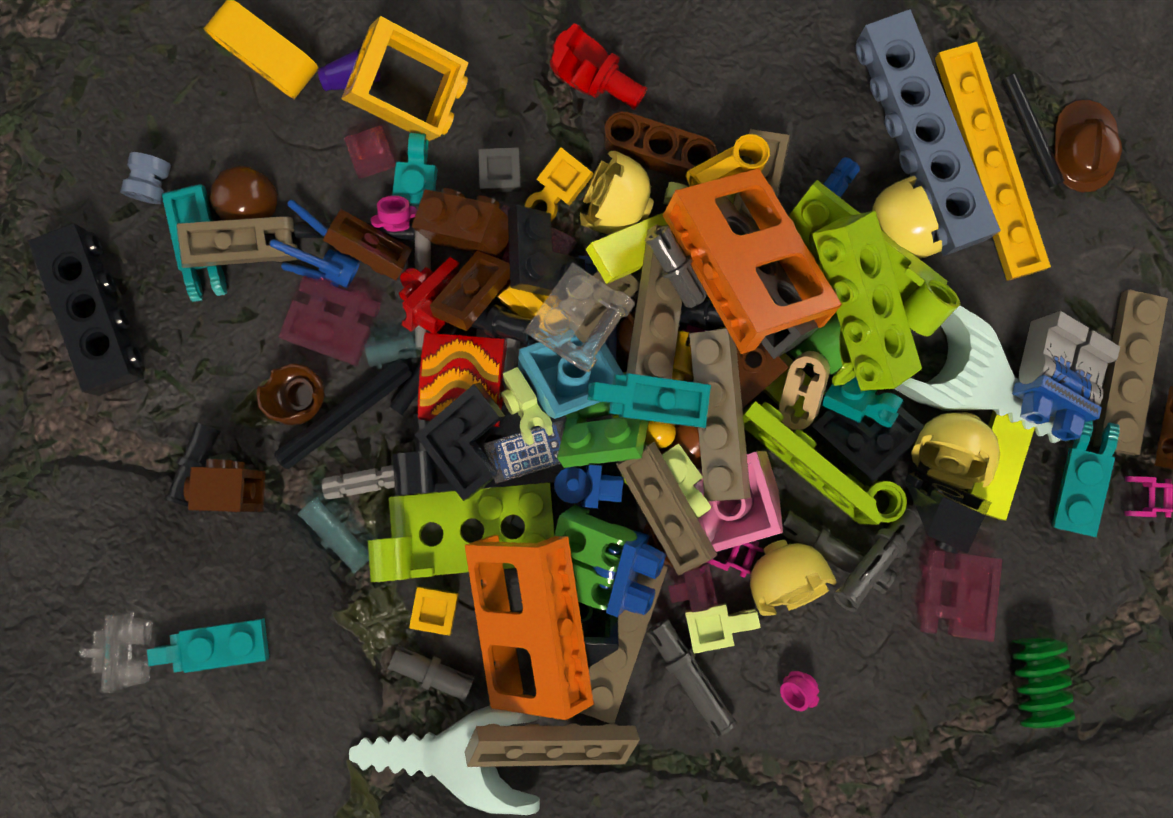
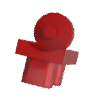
M449 257L435 272L425 267L421 272L414 268H407L401 273L400 280L404 288L399 292V296L404 300L403 308L407 316L402 321L403 327L412 332L419 325L436 334L445 325V321L433 317L430 304L459 272V262Z

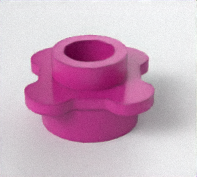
M387 196L378 201V214L371 217V224L377 228L384 227V229L391 232L405 231L409 229V221L415 217L417 209L414 206H410L409 201L404 197Z

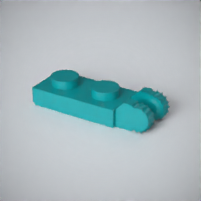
M202 184L162 193L178 270L183 274L190 300L196 302L203 298V289L196 270L206 267L208 269L210 285L217 296L227 294V284L221 265L182 268L177 224L213 221L206 188Z
M1093 420L1085 422L1081 437L1074 439L1073 448H1069L1052 519L1051 526L1053 528L1097 537L1115 457L1112 456L1118 443L1119 424L1110 422L1107 424L1103 431L1099 454L1086 451L1093 432Z

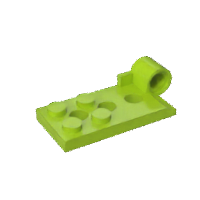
M816 180L790 213L789 217L793 220L796 230L807 248L813 253L818 266L824 274L812 233L814 230L821 229L839 218L861 213ZM881 230L909 326L920 335L931 336L960 306V300L956 293L947 285L948 281L910 251L899 246Z
M755 401L743 409L744 430L858 524L879 525L880 522H894L904 514L907 507V497L904 490L898 484L891 481H879V483L875 482L869 487L867 484L864 486L850 473L843 474L814 450L817 444L810 436L799 429L792 432L781 423L784 416L767 402L760 405ZM878 491H883L889 499V506L883 513H879L876 500L874 499V495Z
M550 483L484 488L465 501L461 499L456 491L389 497L392 538L367 540L370 582L395 581L469 572L464 545L472 542L464 539L461 529L464 522L471 518L479 520L484 526V535L481 539L491 535H498L499 542L538 543L554 537L555 530ZM509 515H517L524 521V533L517 539L506 537L502 531V522ZM430 522L439 524L443 530V539L436 546L427 545L421 537L423 527ZM503 563L504 569L515 568L512 564Z

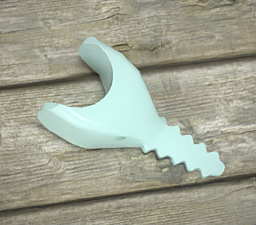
M959 306L941 325L947 336L948 355L940 373L925 383L909 378L897 388H894L917 403L943 411L993 409L997 415L1004 416L1008 414L1011 423L1021 420L1024 429L1029 430L1035 427L1038 436L1048 434L1051 443L1061 440L1053 436L1051 432L1054 417L1050 416L1049 422L1042 424L1030 423L1020 417L1023 400L1012 394L1015 383L1020 382V380L1015 378L997 334L987 322L962 306Z
M490 706L471 712L438 735L428 732L421 740L413 733L406 741L399 735H395L390 742L380 736L376 739L375 743L371 742L369 738L364 737L358 745L351 747L349 750V760L357 763L362 770H366L373 765L377 772H381L389 766L395 774L404 768L410 776L420 770L426 777L435 776L467 806L488 813L531 815L540 809V799L538 796L512 789L500 778L496 767H467L464 753L476 726L488 724L510 726L513 724L529 723L539 719V716L492 709Z

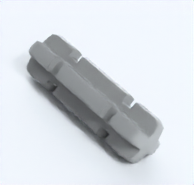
M393 465L382 467L380 471L374 468L343 474V478L337 475L322 479V492L325 499L341 498L344 494L351 496L378 491L383 486L385 489L394 488Z

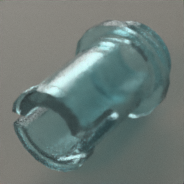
M412 332L381 340L371 337V342L364 343L369 367L377 365L378 369L383 368L382 364L394 362L397 359L418 357Z

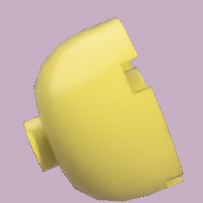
M610 151L608 153L612 158L609 164L601 161L596 168L583 199L584 203H590L588 214L585 215L580 212V223L582 226L608 235L635 225L639 220H646L651 213L654 203L653 199L649 198L651 185L647 172L638 162L617 151Z
M911 176L885 188L876 198L873 211H876L881 230L899 246L921 259L941 252L942 240L933 243L931 232L938 230L939 226L922 185L913 189L917 178Z
M968 412L946 413L933 418L925 424L914 444L911 455L917 467L921 460L924 465L931 468L927 472L928 475L961 489H972L974 483L983 482V487L991 483L998 468L1000 449L997 436L978 416Z
M779 540L766 546L763 550L765 555L756 562L750 574L752 596L762 616L776 615L777 612L774 607L782 604L787 605L788 611L801 607L826 594L829 591L826 583L834 586L837 584L830 566L820 552L812 546L801 543L788 545L786 540Z

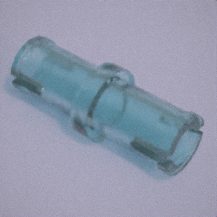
M318 497L310 501L298 513V516L323 540L321 545L326 550L331 548L352 570L353 574L369 561L368 550L348 531L350 529L349 524L346 521L341 523Z

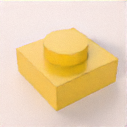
M418 586L409 628L450 636L452 634L459 593Z

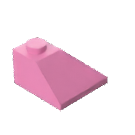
M756 451L747 454L751 498L708 501L712 508L698 518L716 552L783 533L779 489L767 451ZM702 479L694 486L704 496V486Z

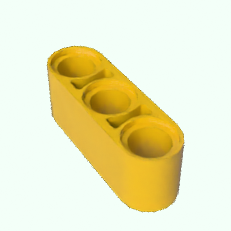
M226 0L204 27V30L217 43L292 99L299 95L318 71V65L307 54L235 0Z

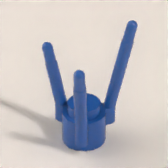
M294 200L288 201V206L323 237L326 235L328 228ZM277 240L270 241L271 247L319 268L318 271L284 262L281 264L283 270L324 281L337 288L339 285L344 288L350 286L361 263L356 258L343 254L338 250L335 252L329 249L324 258L320 259Z

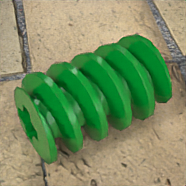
M1045 637L1012 640L1014 643L1025 646V650L1013 654V658L1024 661L1027 664L1026 667L1015 671L1016 676L1028 679V684L1017 687V692L1030 696V700L1018 704V708L1032 713V717L1020 721V726L1028 728L1061 727L1065 723L1074 720L1075 711L1064 707L1074 701L1073 694L1062 690L1070 686L1072 680L1070 676L1060 673L1070 667V661L1064 657L1057 656L1068 651V643Z

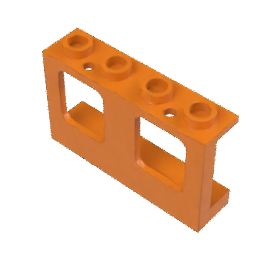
M759 168L675 190L663 217L685 256L692 258L691 267L741 354L755 350L766 335L811 320H815L818 328L824 327L841 307L842 304L836 292L832 289V286L818 266L813 253L807 248L796 230L793 220L787 215L776 197L773 187L767 182ZM740 192V197L760 231L741 236L735 234L717 206L715 199ZM779 260L802 301L787 306L775 304L758 276L756 267Z
M491 535L464 545L490 707L492 709L567 720L594 705L568 536H554L538 543L499 542L498 535ZM503 563L512 564L517 569L523 605L522 612H510ZM516 648L526 649L531 656L536 696L523 694Z

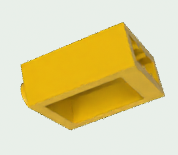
M380 16L369 26L341 99L410 133L426 134V140L431 141L440 137L441 134L445 135L451 127L454 113L450 112L455 98L459 99L466 88L468 77L464 74L469 62ZM387 45L444 74L426 122L369 94Z

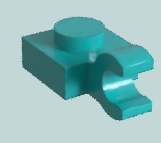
M410 133L408 139V163L396 161L392 196L406 198L410 206L419 207L425 189L432 191L436 189L438 169L435 165H426L429 150V140H426V134Z
M855 377L844 385L834 386L832 384L825 394L822 406L859 423L864 415L885 427H892L898 417L897 411L903 399L892 393L877 395L878 390L860 391L857 378Z

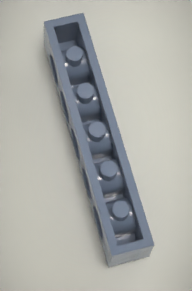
M911 9L865 25L856 41V54L859 62L863 66L866 65L870 74V88L873 97L877 102L881 101L885 111L887 132L892 138L895 137L900 148L899 160L903 171L917 178L914 184L915 188L922 185L930 201L939 226L938 230L931 232L933 243L942 240L941 253L943 256L990 239L1001 230ZM886 58H895L899 61L901 68L890 66ZM901 93L910 94L915 99L916 105L907 104L902 99ZM916 129L925 130L930 136V142L921 140L916 134ZM931 165L941 167L945 173V179L937 178L931 171ZM946 201L954 202L958 206L959 216H954L948 212Z

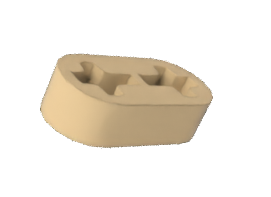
M807 351L800 354L789 368L779 404V412L784 416L782 420L784 425L791 429L801 430L807 428L812 424L819 412L830 374V366L827 359L818 352ZM807 363L813 364L814 372L820 374L813 377L809 386L803 385L805 372L799 369L804 368ZM800 395L805 397L803 410L806 411L801 418L794 415V408L789 407L796 403Z

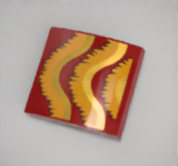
M424 333L418 388V419L431 421L476 383L483 385L502 410L503 398L501 392L504 391L502 379L507 351L506 340L501 338ZM500 421L497 422L494 426L499 427Z

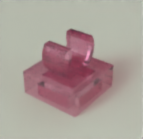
M382 125L344 138L359 179L396 166Z
M704 564L698 569L685 572V581L668 586L671 602L689 600L692 613L709 610L718 604L709 564Z

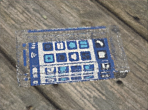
M563 420L552 423L553 434L550 436L541 426L531 429L534 441L531 445L524 442L521 433L485 443L484 447L487 457L499 473L494 478L495 484L561 464L557 456L565 428Z

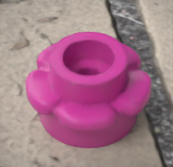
M791 671L789 676L784 678L783 684L780 687V694L790 708L796 711H805L808 707L813 708L819 703L820 699L817 696L819 693L818 684L811 675L800 671Z

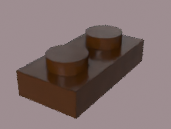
M342 209L336 215L323 238V241L334 246L339 252L356 258L370 266L375 272L386 275L395 281L402 272L412 251V248Z
M477 250L430 304L433 317L467 331L510 280V263Z

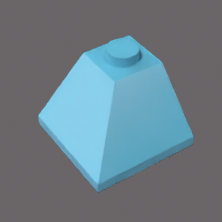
M598 330L585 343H582L570 331L519 349L518 368L536 395L537 403L541 410L554 419L599 403V401L587 400L589 383L613 384L614 374L624 375Z

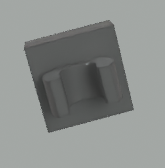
M519 147L478 149L481 193L521 191Z

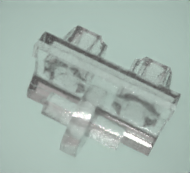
M119 612V614L105 615L104 630L93 631V645L80 647V657H92L91 672H102L101 692L114 693L149 681L150 666H148V660L131 659L132 644L145 645L150 643L152 638V621L134 618V612Z

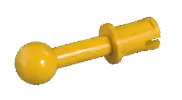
M678 331L672 380L692 381L694 379L690 344L686 346L689 332ZM649 421L645 442L648 445L655 442L658 449L668 447L676 436L675 425Z

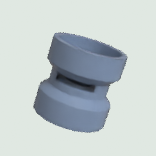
M131 152L127 162L131 172L128 178L122 181L121 194L147 203L162 204V193H164V190L161 187V181L169 176L171 164L152 155Z

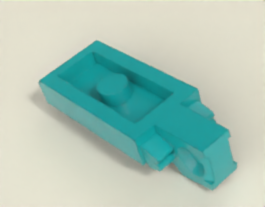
M630 373L624 375L614 374L613 384L589 383L587 400L610 403L609 413L617 414L623 418L706 428L711 385Z
M265 618L183 630L177 634L169 635L170 645L147 649L148 666L173 663L174 672L184 671V673L255 663L270 659Z

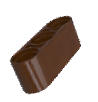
M621 111L614 113L605 123L604 146L608 153L610 151H617L632 158L642 167L687 181L686 174L688 170L695 167L688 161V156L697 153L709 160L718 155L715 144L706 137L629 112ZM624 129L630 132L632 138L626 142H619L612 137V133L616 130ZM661 141L669 146L670 151L662 155L656 154L650 149V145L653 142Z

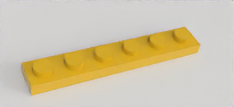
M974 42L939 52L935 57V61L951 110L1001 230L993 236V240L1006 280L1009 281L1050 268L1051 265L978 43Z

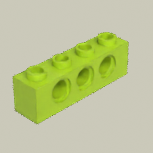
M876 211L842 217L812 233L824 275L842 304L836 313L860 391L894 389L920 371L922 367Z

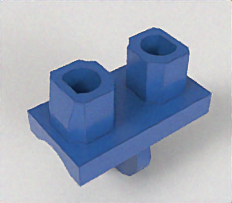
M587 465L584 467V471L580 468L568 467L560 471L556 476L554 488L557 496L565 502L578 503L581 501L580 507L598 508V501L621 502L623 477L601 475L602 466Z

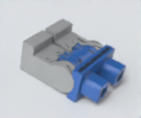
M1059 311L1031 321L1019 370L1020 382L1015 383L1012 394L1023 400L1021 418L1030 423L1042 424L1049 422L1050 416L1055 418L1051 431L1052 435L1062 441H1068L1081 437L1085 422L1100 418L1102 407L1099 405L1103 399L1102 383L1108 363L1117 361L1120 346L1093 330L1088 331L1089 328Z

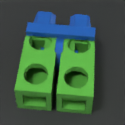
M573 505L559 515L554 536H568L578 602L597 609L606 610L607 614L619 617L624 610L645 615L652 607L656 592L655 589L637 583L639 573L656 579L663 568L666 554L647 545L649 535L641 532L634 533L626 527L610 524L590 516V510Z

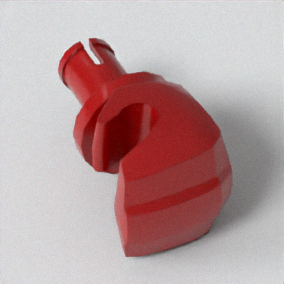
M575 23L556 37L552 45L553 53L550 59V67L557 78L579 92L591 95L594 98H597L606 91L629 105L631 109L635 110L647 92V87L640 85L618 71L619 56L614 53L608 55L602 45L587 35L581 26Z

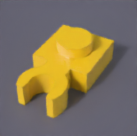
M560 148L537 178L545 186L541 192L530 195L526 200L525 207L534 209L539 202H546V212L551 213L552 221L557 214V203L562 199L570 206L593 177L594 173L563 148Z

